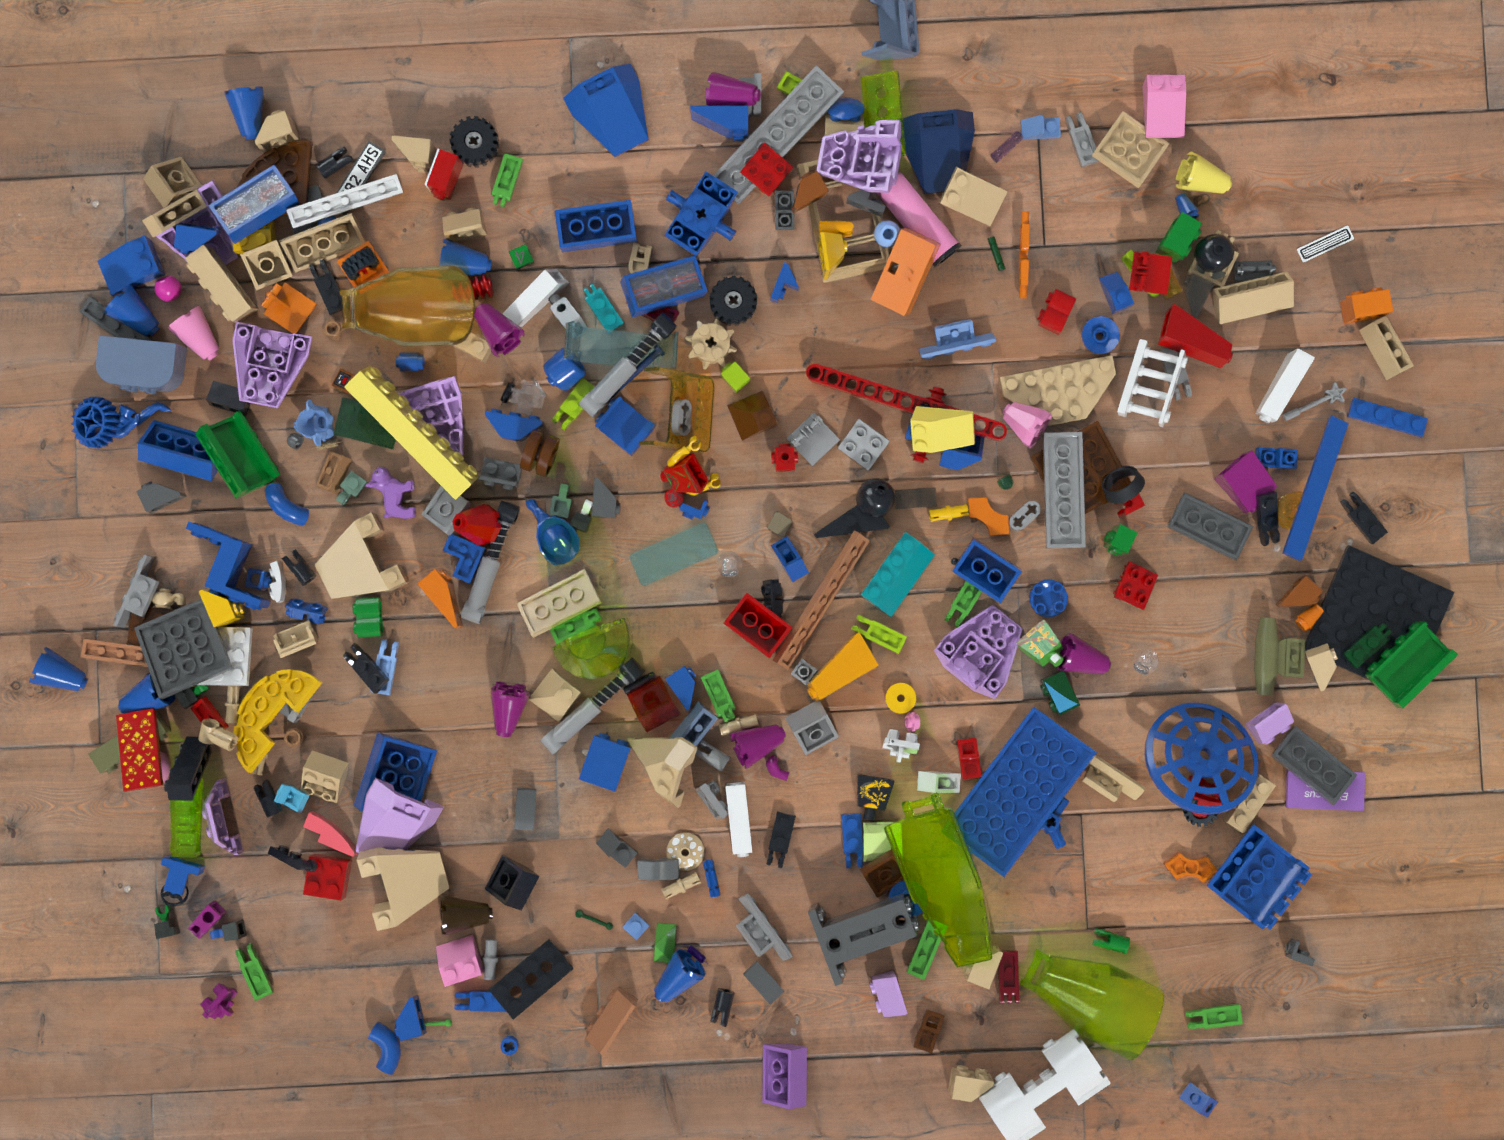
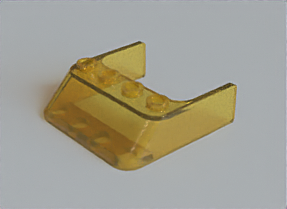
M663 367L644 368V372L668 377L671 383L667 440L665 442L639 441V445L678 451L683 446L687 447L690 438L696 436L697 440L692 444L697 445L701 442V447L698 451L691 450L690 452H707L711 444L714 381L712 378ZM686 399L692 405L690 432L685 436H676L671 428L673 404L676 400Z

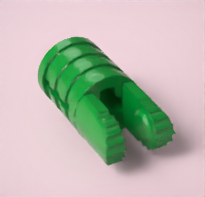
M1095 928L1096 935L1108 938L1107 942L1093 940L1092 945L1108 950L1111 949L1122 954L1127 953L1130 937L1120 936Z

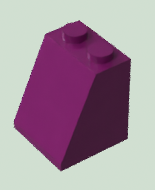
M1252 450L1241 454L1214 478L1243 513L1249 511L1253 513L1257 510L1256 495L1271 492L1277 488V485Z

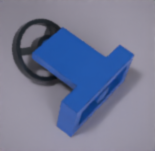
M167 855L162 858L161 865L170 867L165 885L161 889V899L168 906H180L189 896V890L186 885L189 873L198 876L204 872L205 865ZM186 889V896L184 899H182L180 895H183L184 890ZM170 896L173 899L177 898L180 902L170 903L167 902L164 899V897Z

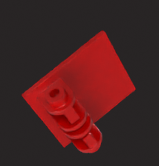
M764 142L740 173L769 197L793 169V166Z
M1141 251V253L1134 252L1129 290L1167 295L1172 256L1149 254L1146 251Z
M1129 561L1127 565H1124L1123 576L1120 575L1121 581L1117 582L1119 585H1117L1116 590L1113 592L1115 594L1114 598L1144 610L1158 575Z

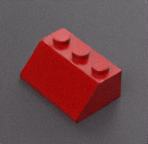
M748 593L743 596L723 623L767 658L772 656L793 628Z

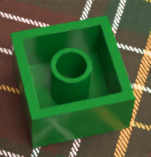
M1181 212L1173 220L1155 253L1172 256V263L1174 264L1179 259L1182 261L1192 249L1190 244L1199 237L1202 231L1199 228L1202 223Z

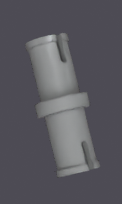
M485 940L483 979L496 980L498 940Z

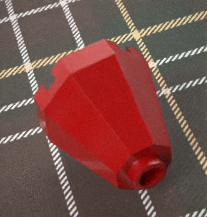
M489 504L470 508L455 514L452 521L453 529L477 545L495 542L501 529V523L497 520V518H500L499 512Z

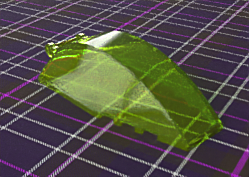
M937 792L931 794L930 797L912 802L908 800L902 802L905 818L885 826L884 831L914 904L919 905L924 913L922 916L925 920H929L934 928V934L936 936L939 935L945 944L944 949L956 967L991 960L993 958L992 937L984 888L974 856L962 833L953 809L943 806L942 799ZM931 804L934 806V809L914 814L913 809Z

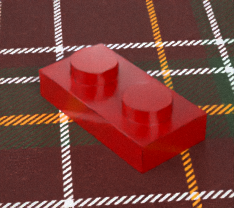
M206 696L202 697L190 708L201 723L204 719H214L219 722V727L223 729L229 727Z

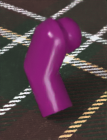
M769 756L766 761V767L770 775L787 781L789 772L779 768L777 757Z

